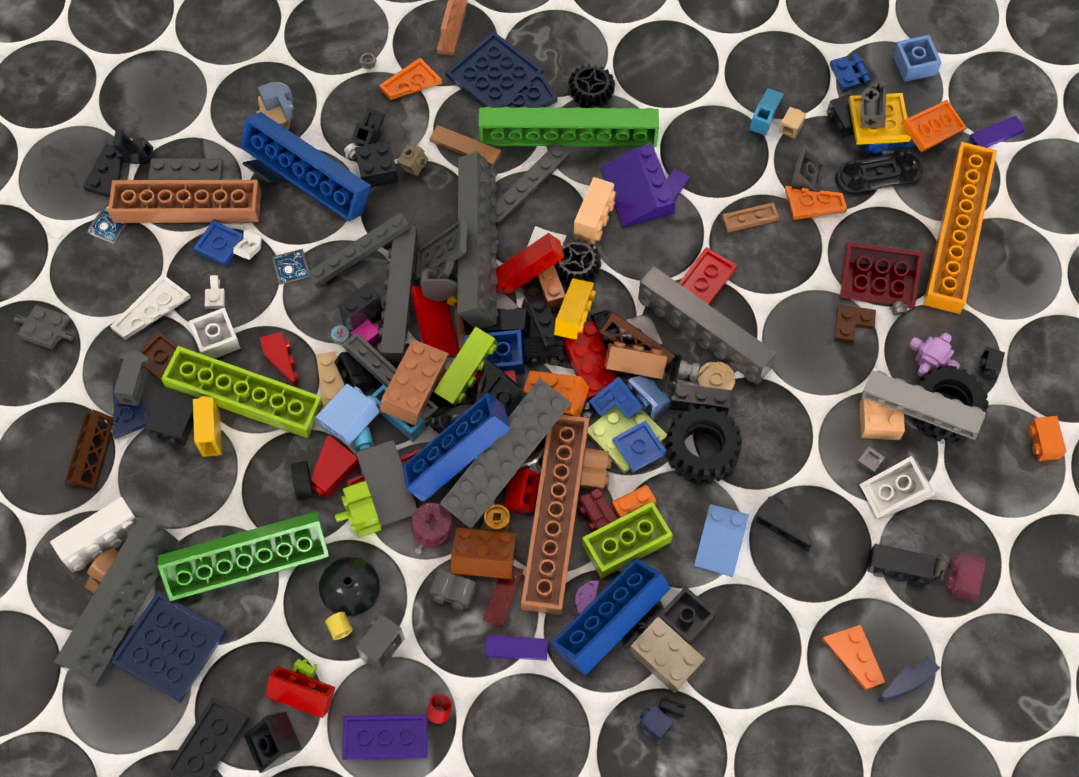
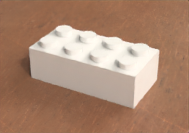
M120 497L56 537L50 543L61 561L72 573L81 571L103 552L119 547L127 539L137 522V518L124 499Z

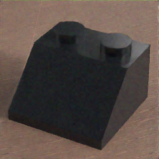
M286 712L265 716L244 735L259 773H263L290 760L302 750Z

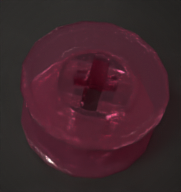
M427 503L417 508L412 516V533L416 541L425 547H437L445 543L450 537L452 529V519L449 511L437 503ZM430 520L434 521V529H429Z

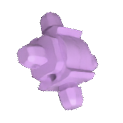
M943 333L940 337H935L934 339L930 336L925 343L922 342L923 340L914 337L909 344L913 350L919 351L915 360L919 361L918 365L920 367L917 374L920 377L924 373H928L932 368L938 369L939 366H946V368L956 366L957 369L960 367L957 361L950 359L954 350L951 349L949 344L951 335L948 333Z

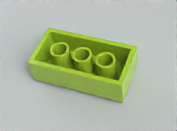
M652 501L582 537V546L602 579L629 565L635 558L639 560L670 544L673 534Z

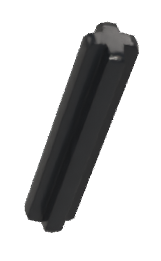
M675 353V357L669 365L665 384L666 387H671L672 389L676 387L682 358L680 354L676 355Z

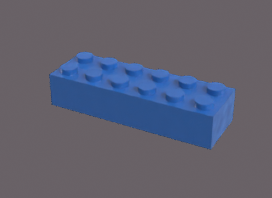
M489 392L402 465L406 490L424 502L427 498L433 496L440 487L447 484L453 476L460 473L466 465L477 459L485 449L490 448L497 439L504 436L510 429L505 406Z
M635 558L551 642V645L561 659L586 675L671 588L662 573Z

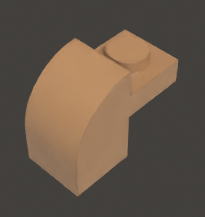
M114 548L107 550L93 561L87 571V574L90 576L85 585L86 589L95 593L117 556V550Z

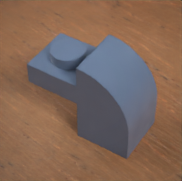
M272 82L258 87L266 111L280 106L286 120L293 117L291 112L294 109L292 105L293 98L290 89L286 85Z

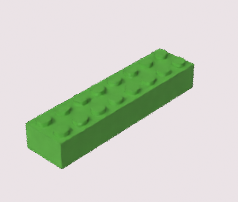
M313 512L158 555V568L169 601L326 558L329 557V552L318 512Z

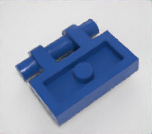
M858 53L851 55L853 61H849L847 56L830 61V67L843 92L858 88L860 85L859 81L861 80L865 84L871 82L870 73L865 69L864 61L859 57ZM857 68L859 73L855 74L853 69Z

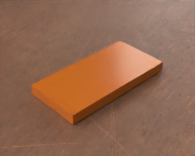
M948 100L901 122L921 152L967 129Z

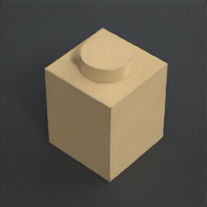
M790 107L781 122L779 133L795 139L804 124L806 113Z

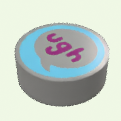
M343 325L335 326L331 330L332 341L335 344L343 345L350 338L349 329Z

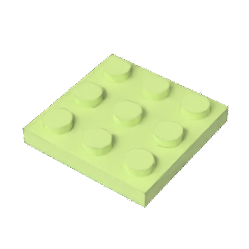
M616 405L588 428L587 436L601 450L609 451L608 457H612V462L625 474L630 468L613 444L612 438L645 420L661 443L666 439L667 434L642 409L630 419H627Z

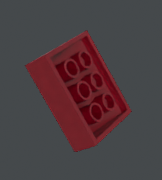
M851 242L846 243L840 298L888 305L903 301L909 308H915L923 252Z

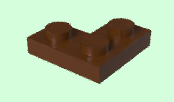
M838 305L834 341L854 343L856 327L873 330L875 327L876 310Z

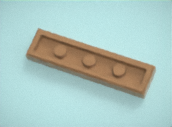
M439 125L436 126L429 138L430 142L464 156L478 151L493 167L501 155V150Z

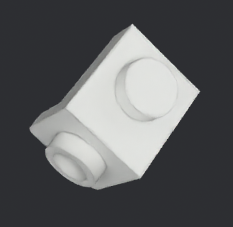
M246 228L243 239L234 247L233 253L250 260L261 249L262 235Z

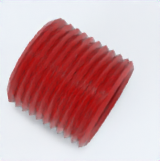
M435 694L432 696L426 712L428 719L436 724L446 722L452 709V700L445 694ZM434 706H439L445 711H439Z

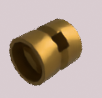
M499 504L487 508L484 514L485 530L509 532L511 526L510 514L507 508Z

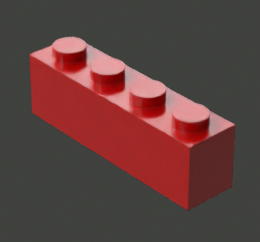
M547 233L497 267L496 277L498 283L496 284V289L508 296L562 260L564 254L560 240Z

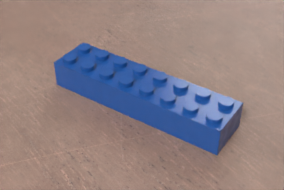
M262 112L246 118L241 149L350 222L363 215L371 187L370 184Z

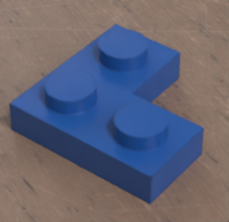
M617 377L589 400L600 416H603L617 405L626 418L630 419L644 407L620 377Z

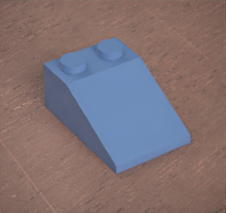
M710 504L694 567L733 577L749 514Z

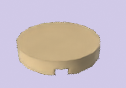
M707 362L698 372L697 384L698 386L732 391L735 385V374L731 367L723 362Z

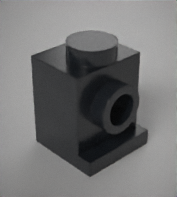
M989 347L985 348L979 368H982L981 376L983 378L996 380L1001 372L1005 352Z

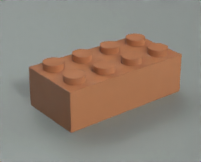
M412 339L381 399L380 411L416 426L446 367L448 353Z

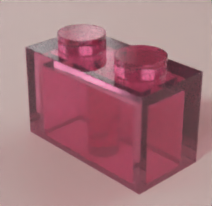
M964 552L958 558H954L952 569L955 570L954 576L950 577L948 588H951V596L974 602L979 597L986 563L985 558Z

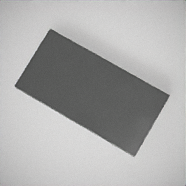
M394 440L356 452L381 527L418 515L413 495L406 490L403 466Z

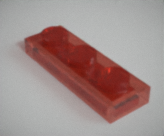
M513 566L512 579L498 578L483 621L503 627L521 580L523 569Z

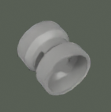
M681 360L677 379L689 378L690 381L696 382L700 363L694 362L691 365L687 361Z

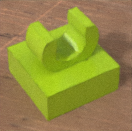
M298 659L294 663L292 671L314 679L317 664H314L312 667L307 664L308 659L303 661Z

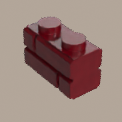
M600 488L580 497L577 509L582 517L586 516L588 519L587 525L591 533L618 519Z

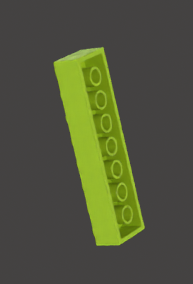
M177 346L162 377V382L167 389L198 398L201 396L213 397L217 407L307 439L317 420L316 416L320 413L323 406L322 397L180 346Z

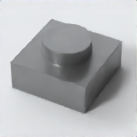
M868 446L857 464L871 474H874L885 457Z

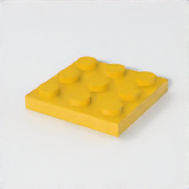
M903 93L886 94L885 128H861L862 95L849 96L848 101L856 145L910 142L911 137L901 124L902 121L907 119Z

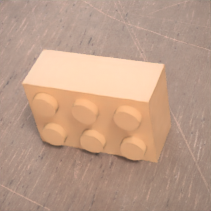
M593 177L574 221L575 241L578 238L582 243L587 240V245L593 243L594 246L596 241H600L603 234L602 227L606 226L609 220L607 215L609 211H613L615 206L616 192L614 191V183Z

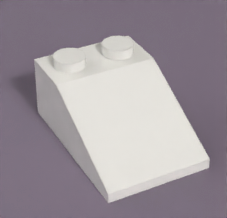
M913 456L859 484L877 519L917 505L936 495L918 461Z

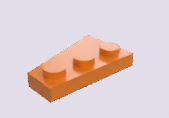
M419 58L380 84L379 87L390 100L442 84V79Z
M785 186V193L793 220L845 213L847 211L843 193L822 190L815 192L809 191L807 188L799 190L792 189V186Z
M861 625L825 636L821 639L831 648L837 659L841 660L848 668V672L865 691L885 684L884 677Z

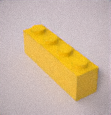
M572 278L556 318L554 335L577 339L579 332H583L584 323L587 321L588 312L591 310L592 302H594L596 291L593 290L594 283Z

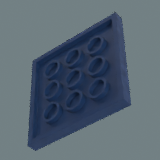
M493 31L447 70L445 75L483 107L503 108V105L514 95L524 90L529 82L532 83L539 73L543 75L544 70Z
M157 592L110 662L181 703L227 631L174 600L169 601L168 597Z

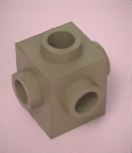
M407 145L397 163L405 172L418 176L426 165L428 157L424 154L425 151L421 147Z

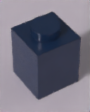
M655 705L651 709L646 708L640 716L642 719L640 726L658 742L674 723Z

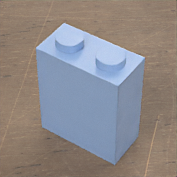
M346 384L316 416V419L322 428L349 446L380 411L373 397L369 395L366 397L358 387L355 386L353 388Z

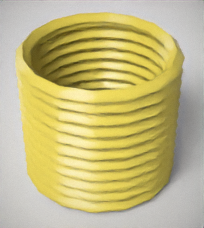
M338 612L325 620L333 640L344 638L353 631L345 612Z

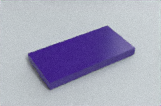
M426 714L343 716V760L427 758L428 717Z

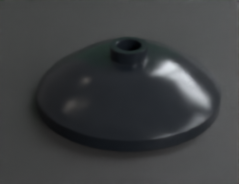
M344 557L334 561L324 570L319 582V593L324 605L333 613L345 612L346 616H355L367 611L375 603L380 590L379 577L374 567L367 561L357 557ZM346 580H351L349 585L344 584Z

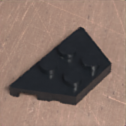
M486 359L484 361V374L480 379V390L477 393L476 401L489 392L505 406L507 417H509L526 396L527 392L490 359Z

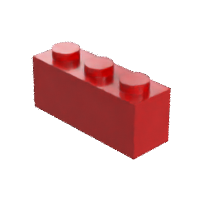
M277 666L269 676L265 697L275 702L289 705L294 709L305 711L313 716L323 718L331 708L335 687Z

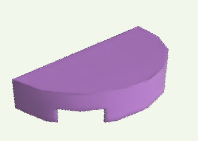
M589 581V583L584 584L577 590L575 607L579 614L596 598L599 581Z

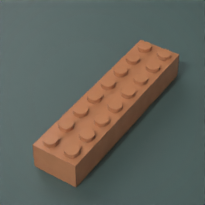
M112 180L108 213L113 223H211L212 220L218 223L259 222L261 189L258 180Z

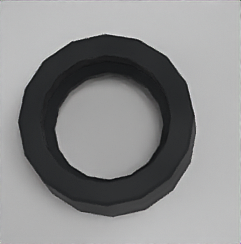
M307 461L292 463L291 473L297 500L313 498L312 482Z

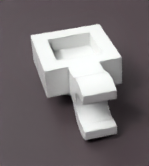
M211 275V289H205V308H225L224 288L220 289L218 275Z

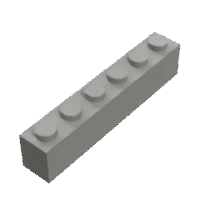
M871 371L862 394L864 399L976 440L986 412H983L978 407H969L957 399L945 398L938 392L926 391L922 386L910 385L903 379L891 378L881 371Z

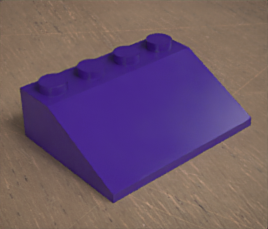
M652 143L634 148L601 167L605 181L614 183V191L616 192L614 199L615 209L622 228L674 214L675 201Z

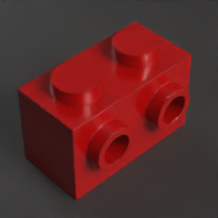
M528 468L518 469L508 482L503 506L517 515L534 512L540 475Z

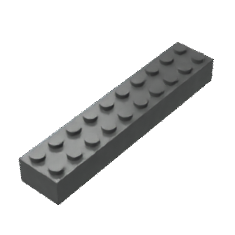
M476 151L458 158V221L460 219L467 221L468 233L466 254L458 258L457 314L472 327L483 329L497 325L498 316L496 300L498 299L496 284L498 283L496 277V268L498 266L496 261L497 172L487 162L486 158Z

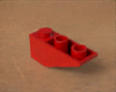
M282 332L260 337L267 363L291 386L297 388L296 382L299 381L297 370L293 371L292 365H295L293 355L288 354L287 349L291 348L288 338H284Z

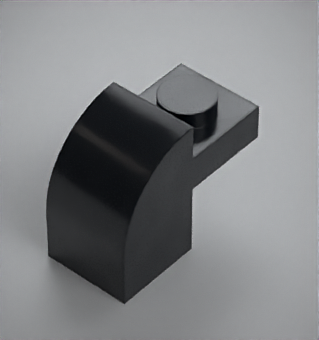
M367 108L362 124L357 123L351 140L364 145L377 143L382 133L380 129L386 114Z
M122 130L115 131L113 147L118 151V159L130 164L151 162L153 146L144 137L131 140Z
M609 309L590 315L592 321H595L604 345L614 342L600 332V329L608 319L607 315L611 311ZM613 322L605 330L610 334L619 333L618 326Z

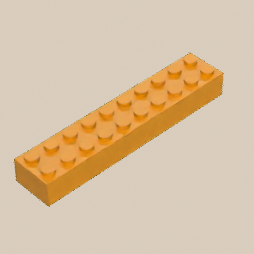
M961 142L957 150L923 305L957 314H960L965 306L997 150Z

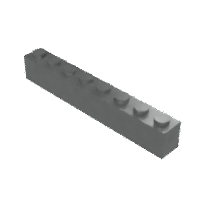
M411 226L409 230L390 241L392 248L388 250V259L391 260L390 263H387L386 272L389 278L385 279L387 295H383L385 311L381 312V322L384 323L383 327H380L379 337L382 338V341L378 343L377 351L388 362L400 363L406 353L412 297L410 289L413 287L418 238L416 226Z

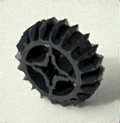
M588 64L587 67L582 65L581 69L576 68L575 72H572L571 78L568 80V91L574 102H579L580 106L585 104L586 108L589 105L593 108L596 105L601 107L602 103L607 104L608 99L612 98V94L615 92V81L612 74H609V70H604L603 66L598 68L597 64L595 66Z
M572 238L570 243L563 242L564 258L566 256L569 258L563 264L562 260L554 264L559 280H565L566 285L571 282L572 278L590 282V279L594 280L596 274L600 272L601 256L598 254L597 248L594 249L593 243L587 245V240L582 243L579 238L577 242H574ZM590 261V266L585 269L584 266Z

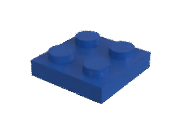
M212 220L193 249L196 253L227 266L234 255V247L243 239L244 234Z
M646 420L612 438L613 444L632 473L666 454L665 448Z

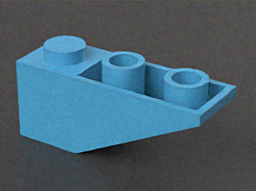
M769 88L766 90L752 117L751 131L767 135L784 93Z

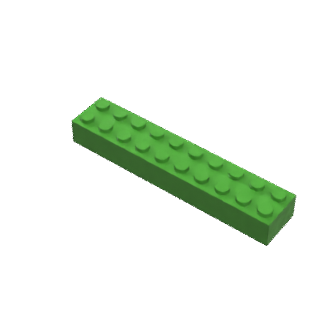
M479 107L480 142L489 146H554L557 143L560 146L640 147L652 143L653 147H657L659 109Z

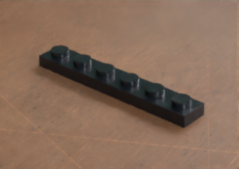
M536 276L521 286L520 289L544 348L549 349L562 345L563 338L562 336L554 335L556 322Z

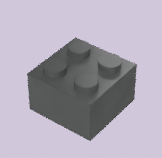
M382 614L378 619L375 618L371 622L370 630L366 635L363 634L356 643V649L360 658L379 672H381L405 640L402 628Z

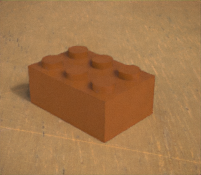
M456 528L451 553V574L512 579L516 551V533Z

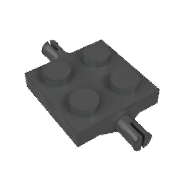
M35 305L27 317L18 314L14 317V322L23 324L17 334L22 340L53 350L56 343L62 338L73 341L75 338L74 333L66 331V327L71 319L65 314Z

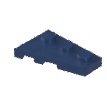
M114 380V381H113V392H114V389H115V385H116L117 380ZM113 393L114 439L144 428L149 416L142 398L140 399L139 406L120 404Z

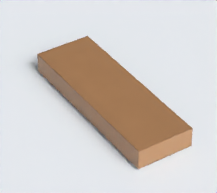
M773 202L722 214L721 219L726 232L729 233L779 221V215Z

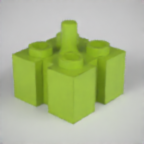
M366 481L343 488L345 496L341 498L346 511L335 514L336 521L340 522L349 519L353 533L357 531L359 538L381 531V525Z

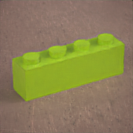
M475 327L434 390V393L455 407L458 403L461 404L466 397L465 392L468 387L471 388L476 382L477 378L475 376L485 368L484 361L496 351V339Z

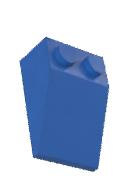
M521 329L487 333L497 341L496 351L493 355H489L487 359H490L502 371L515 370V374H525L524 343ZM464 335V344L470 335Z

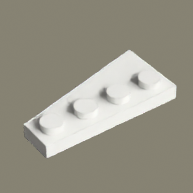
M162 274L110 327L126 340L191 298L190 294Z

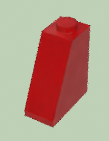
M330 435L326 437L311 478L314 492L319 496L323 494L327 499L360 466L358 458Z

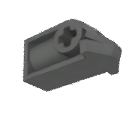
M886 81L876 82L873 86L866 88L862 92L861 128H885Z
M129 351L119 356L120 361L123 362L113 393L120 404L139 406L147 378L145 366L149 364V359L139 351Z

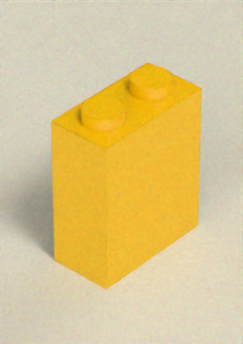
M201 396L199 399H193L194 441L202 457L222 455L220 411L213 397Z

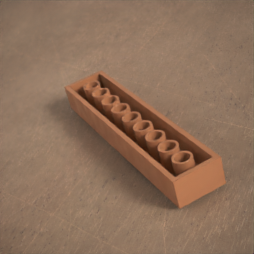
M561 415L547 433L521 610L562 615L589 418Z

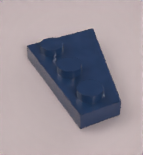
M539 73L532 83L529 82L524 90L514 95L503 107H547L556 103L558 98L542 73Z

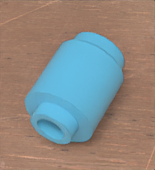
M367 426L353 440L356 451L374 446L370 429Z

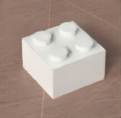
M225 308L189 321L201 354L215 359L241 349Z

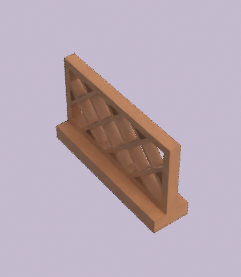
M448 0L441 26L437 54L455 55L468 0Z

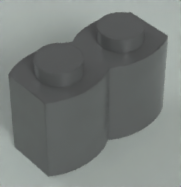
M438 570L429 593L433 597V601L441 604L449 602L453 608L463 610V608L469 609L477 585L476 582L467 578Z

